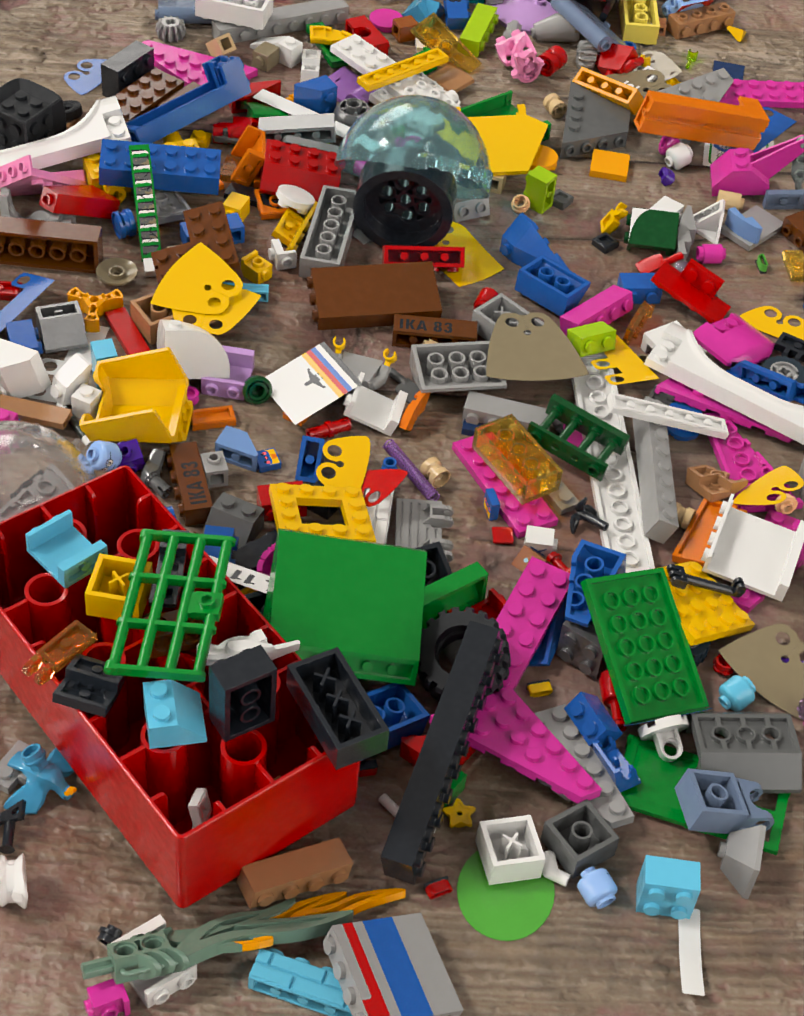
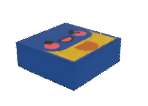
M275 448L257 451L258 470L260 473L281 469L282 463Z
M493 488L486 489L483 502L489 521L497 520L500 502Z

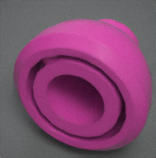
M662 136L658 147L659 153L665 155L668 148L680 142L679 138Z

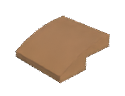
M445 66L427 76L442 86L443 90H454L456 93L475 82L474 78L467 73L450 66Z

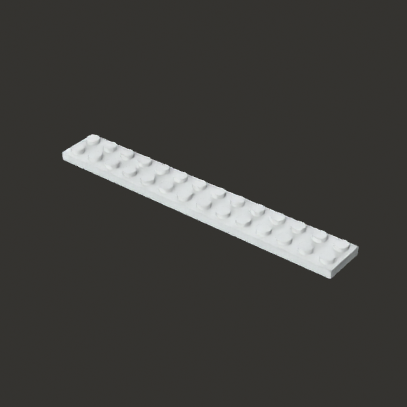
M603 352L581 357L589 374L571 378L576 406L627 434L624 417L610 413L606 397L609 392L619 394L617 385H612L605 379L606 375L614 374V369H596L591 364L592 360L608 357ZM599 361L596 363V365L600 367H607L610 365V363L606 361ZM615 376L611 377L610 380L616 382ZM593 441L586 452L597 458L605 446ZM628 441L622 455L613 451L605 463L608 464V468L601 482L590 476L597 517L609 523L606 531L599 529L602 546L626 554V573L655 568L649 538L644 536L641 499Z

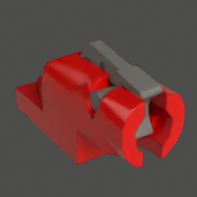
M233 116V123H214L213 143L236 144L248 124L258 128L259 118Z

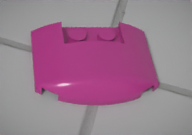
M731 313L728 318L712 324L706 322L693 332L697 343L724 365L730 367L732 362L739 363L743 360L760 364L771 356L775 345L774 342L735 313Z

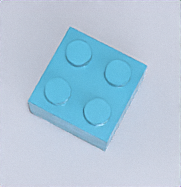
M646 855L636 883V912L645 913L649 916H669L677 920L690 919L701 891L700 862Z

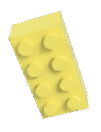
M619 0L622 41L656 45L660 29L657 1Z

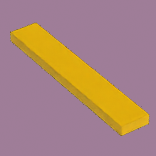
M437 47L358 76L357 83L367 92L448 63L449 56Z

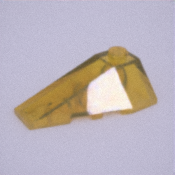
M434 12L410 30L423 45L431 50L438 47L449 56L450 62L469 74L482 64Z

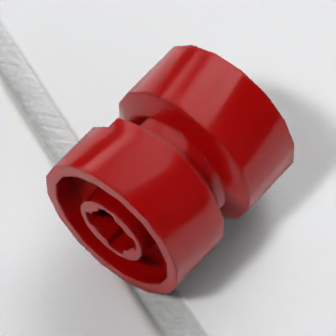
M554 45L538 56L545 63L541 68L540 74L549 77L565 66L568 58L562 47Z

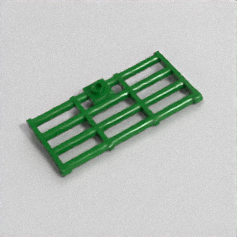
M142 529L139 536L140 546L133 572L129 573L128 577L130 583L121 617L117 618L116 622L118 628L109 660L105 662L103 671L107 675L205 682L207 676L205 667L212 636L216 634L217 630L215 622H219L224 603L222 590L227 585L225 577L231 549L235 546L236 539L232 536ZM152 541L168 542L160 574L144 573ZM179 543L194 544L187 576L171 575ZM205 545L221 547L214 578L198 577ZM141 583L157 584L148 619L132 618ZM168 585L184 587L176 621L160 620ZM195 588L211 589V592L194 591ZM188 618L204 620V624L187 623ZM129 629L145 630L137 665L120 664ZM157 631L173 632L165 668L148 666ZM185 633L201 635L193 670L176 669Z

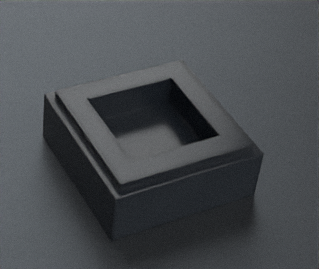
M605 232L593 238L591 244L606 254L618 248L620 242Z

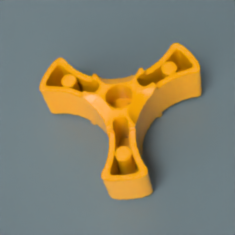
M74 287L67 293L68 302L77 300L82 313L87 314L84 318L86 332H100L99 319L105 312L124 307L123 294L118 289L108 294L89 295L88 292L84 293L77 287Z

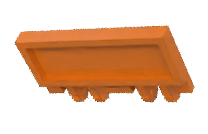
M703 499L672 554V562L684 563L691 561L699 563L702 567L704 566L705 562L701 558L705 548L711 547L707 542L711 532L716 533L717 531L713 529L717 516L722 517V514H719V510L723 501L709 502L707 499ZM732 505V508L747 513V510L738 509V505Z

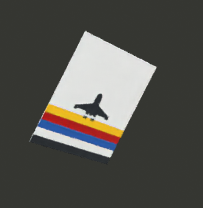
M325 342L320 343L265 377L272 384L271 397L295 425L362 384Z

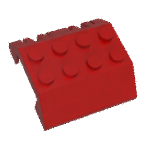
M266 139L265 160L259 192L276 195L280 185H293L310 193L315 201L318 202L323 185L339 187L342 154L300 146L298 144H290L279 140Z

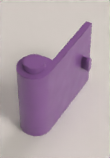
M345 66L328 76L338 86V102L348 98H357L368 104L370 102L369 95L378 90L375 89L367 92L357 83L358 75Z

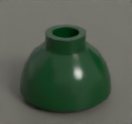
M253 375L245 381L242 389L243 396L250 404H262L271 396L272 384L264 376Z

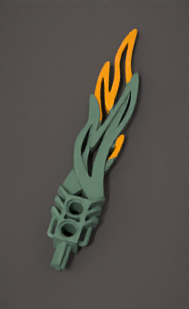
M378 889L357 893L347 897V892L345 891L334 892L296 902L295 898H291L264 910L228 914L209 921L198 928L173 930L171 927H167L159 931L147 932L145 935L143 933L137 934L130 939L107 944L108 957L81 963L82 977L85 980L111 973L116 985L137 979L148 980L158 976L185 971L204 960L223 953L251 951L270 947L274 944L310 940L327 935L332 925L354 922L353 916L364 910L405 898L406 889Z

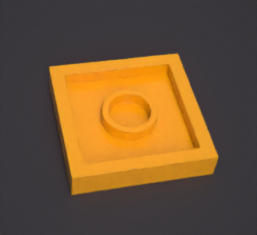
M594 149L589 176L626 182L630 155Z

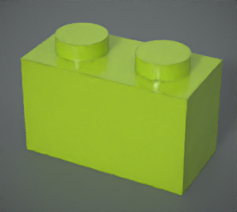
M539 165L527 173L525 178L526 187L523 195L529 198L530 209L543 214L553 205L558 175Z
M600 321L567 329V338L581 358L614 350L616 329Z

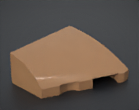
M708 465L687 468L685 484L709 502H715L730 497L731 493L736 494L748 485V480L745 478L732 480L729 478L730 473L717 470Z

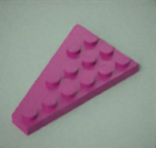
M151 40L142 42L154 48V66L183 80L184 87L193 81L199 85L208 82L202 64L215 57ZM244 65V71L248 80L258 76L257 68Z
M672 378L659 383L655 388V393H667L674 396V400L680 403H685L704 412L707 408L719 413L720 418L731 420L747 428H751V426L763 429L766 435L776 437L787 443L793 441V439Z
M512 688L487 696L483 711L479 710L476 716L479 719L477 729L474 734L470 733L469 735L470 747L483 754L487 751L501 758L500 763L514 768L517 772L534 781L538 778L552 786L551 790L565 795L577 804L586 799L592 800L600 797L602 791L600 786ZM434 714L430 716V724L432 722Z

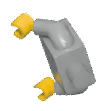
M336 336L334 337L333 347L335 354L357 378L360 372L365 373L362 386L375 391L386 384L391 371L390 365L397 361L395 351L390 358L387 357L389 349L387 348L383 351L385 359L383 365L382 360L346 351L341 354L346 346L345 338H343L342 345H337Z

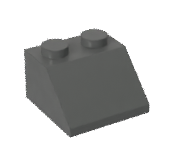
M223 492L211 507L205 525L234 528L235 536L239 537V549L248 542L254 541L264 528V508Z

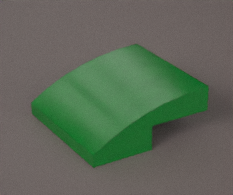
M240 101V109H247V117L289 116L286 112L266 103Z

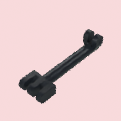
M669 564L666 567L671 585L674 587L685 589L687 584L736 598H740L746 591L741 577L735 578L731 586L686 574L682 566Z

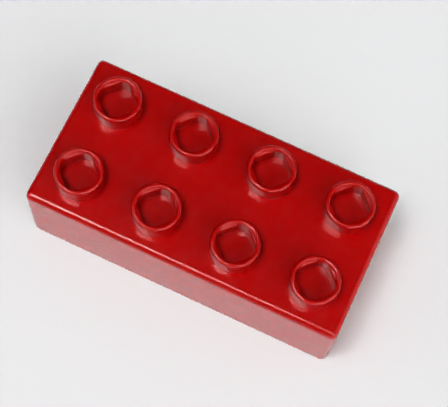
M120 466L0 522V674L176 906L184 909L238 877L242 867L273 856L352 808L357 798L360 761L338 770L331 763L286 686L287 665L302 660L295 651L272 660L277 668L275 721L227 742L223 741L209 719V666L205 667V673L207 674L205 682L174 680L200 693L207 742L149 748L143 682L168 679L127 676L115 703L105 718L52 702L53 692L65 678V669L77 653L105 662L109 660L118 626L116 625L117 620L86 615L85 591L92 573L65 589L27 552L25 534L69 509L72 511L73 526L91 544L102 540L108 547V555L136 559L140 546L139 536L142 529L186 531L129 466ZM152 541L147 559L148 562H152V569L155 574L159 558L160 542ZM188 544L184 576H187L194 544ZM205 551L198 577L214 578L217 564ZM226 575L225 581L227 585L222 590L224 594L223 608L220 621L215 622L217 630L216 634L212 636L211 644L219 645L223 641L236 636H249L250 633L262 629L269 644L287 643ZM181 587V592H180V597H179V601H178L177 607H176V608H164V607H163L161 613H166V612H170V611H174V610H179V606H180V602H181V598H182V594H183L184 587ZM195 588L194 592H211V589ZM149 597L141 619H143L145 614L150 613L151 606H148ZM129 629L120 664L137 665L144 638V630ZM196 649L180 652L176 669L193 670L196 660ZM167 656L154 659L150 657L148 666L165 668ZM196 788H206L212 807L210 816L213 817L192 829L193 823L188 804Z

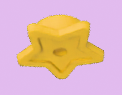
M456 798L453 806L442 809V812L448 816L449 827H472L470 816L476 811L474 806H466L459 798Z

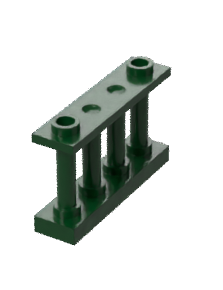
M555 393L550 398L545 412L548 416L540 425L531 421L525 435V439L600 482L603 480L608 468V464L605 463L613 451L622 455L630 439V435ZM556 419L567 425L559 436L548 431V428ZM574 430L586 436L578 447L566 441ZM593 441L605 446L597 458L586 452Z

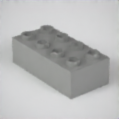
M500 293L474 309L472 321H478L477 334L486 341H490L499 316L504 313L527 315L530 312ZM514 318L506 320V324L510 327H516L519 324L518 320ZM538 318L531 320V323L535 326L544 325V322ZM525 330L524 334L530 335L531 331Z

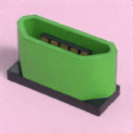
M760 254L755 263L759 273L765 274L767 273L768 263L765 255Z

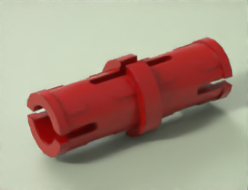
M348 417L331 422L328 420L319 426L307 428L306 436L332 438L338 433L350 431L352 425Z

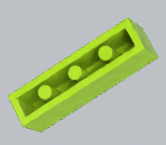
M477 3L460 36L458 53L478 57L480 52L484 51L486 42H489L490 33H493L494 27L499 20V15L497 14L498 7Z

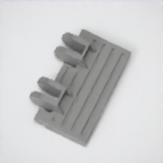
M397 498L395 546L417 548L440 541L448 563L451 562L453 554L450 551L454 548V544L450 540L442 539V528H451L454 525V520L451 517L454 514L453 508L448 505H442V501Z

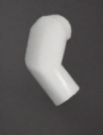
M550 850L544 851L546 861L542 875L566 887L571 874L558 869L554 852Z

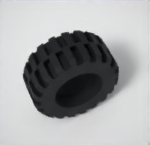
M454 607L452 612L447 614L443 610L438 613L439 618L436 620L431 617L426 622L427 628H422L420 659L417 671L425 690L430 691L431 696L437 701L440 700L449 673L441 668L439 656L448 644L463 639L469 621H474L500 630V639L503 640L501 648L503 657L500 665H495L494 682L491 688L487 687L485 695L489 696L495 690L499 692L503 687V680H507L509 676V667L511 666L509 644L503 628H499V623L494 618L488 619L487 613L481 610L476 614L474 608L466 607L465 611H460L459 607Z

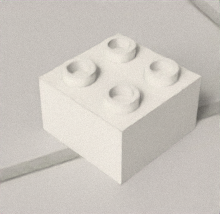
M531 815L479 822L475 842L489 885L541 878L546 858Z

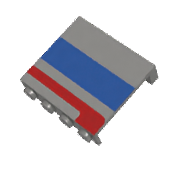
M421 913L332 925L324 938V951L330 958L334 977L339 981L343 991L344 1002L348 1005L352 1016H460L464 1011Z

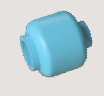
M734 675L719 687L720 697L718 700L726 710L731 709L735 712H740L754 701L756 688L748 677Z

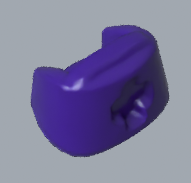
M667 167L660 169L658 175L661 177V183L664 186L671 185L675 181L674 172Z

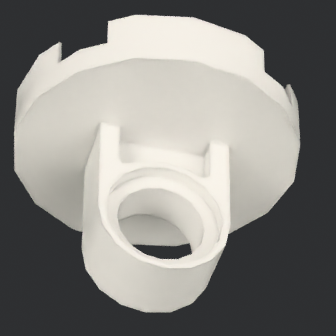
M672 715L655 720V724L648 728L646 723L638 728L640 740H654L659 757L663 761L673 762L683 752L679 732L687 729L689 722L686 715L682 717L681 715ZM666 743L673 744L677 751L676 755H667L664 751V745Z

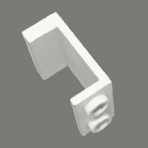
M360 372L358 376V379L361 382L363 381L365 373ZM359 385L351 390L350 393H347L343 401V405L346 406L343 415L391 437L399 424L408 393L400 390L396 398L391 400Z
M159 914L111 943L130 939L137 934L143 933L145 935L150 931H159L166 928V921ZM197 964L185 971L158 976L148 980L137 979L129 982L146 1007L150 1008L155 1004L160 1005L164 1003L176 991L189 988L197 979Z

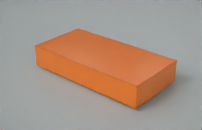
M232 405L193 410L190 423L192 431L222 428L226 427V425L236 426V418Z

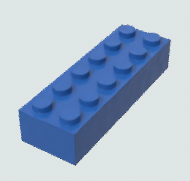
M102 139L99 185L133 188L129 145L149 144L154 190L218 195L221 150Z

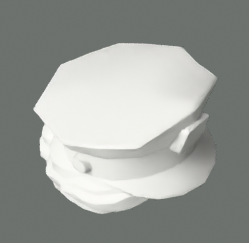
M22 853L15 860H7L5 856L0 855V906L4 907L8 903H17L26 909L29 896L27 891L25 855Z

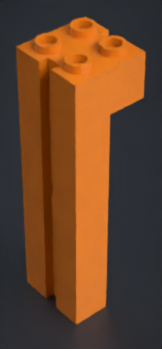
M648 90L634 119V123L638 131L642 133L755 150L761 140L760 133H764L770 119L758 99L739 96L738 101L740 104L733 105Z

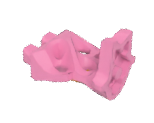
M519 29L512 31V37L508 39L504 36L496 38L497 44H495L498 58L506 67L511 66L514 69L511 71L512 78L519 79L523 83L534 81L539 76L541 68L545 63L540 57H536L537 52L526 31L521 32Z

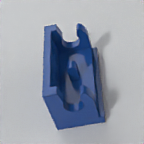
M608 736L609 744L605 748H602L603 746L598 739L592 741L593 750L620 793L641 784V779L638 777L636 769L628 763L616 747V742L611 736Z

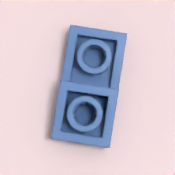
M736 207L729 208L725 225L743 239L758 244L763 229L753 217L745 218Z

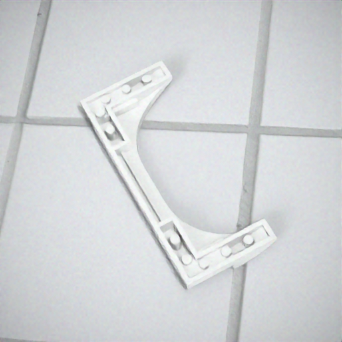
M116 96L96 100L86 116L64 132L0 150V166L26 155H31L32 167L42 169L101 152L102 139L131 141Z
M674 322L665 329L661 339L646 358L644 365L804 445V406L775 397L720 368L702 351L692 330L686 329Z

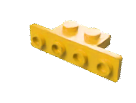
M315 201L304 218L291 209H286L271 236L279 239L280 242L287 246L285 251L297 250L298 245L296 243L299 244L305 236L303 232H306L310 227V221H312L318 202Z

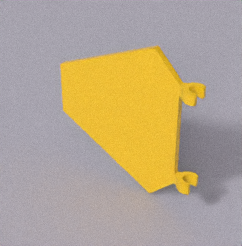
M517 104L518 112H516V115L461 117L460 107H452V120L444 125L439 133L446 139L463 145L467 156L490 176L521 175L529 172L547 131L548 124L526 115L525 104Z

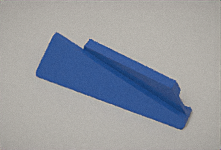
M743 360L729 370H726V372L775 397L788 402L796 401L804 404V383H799L796 380L747 360Z

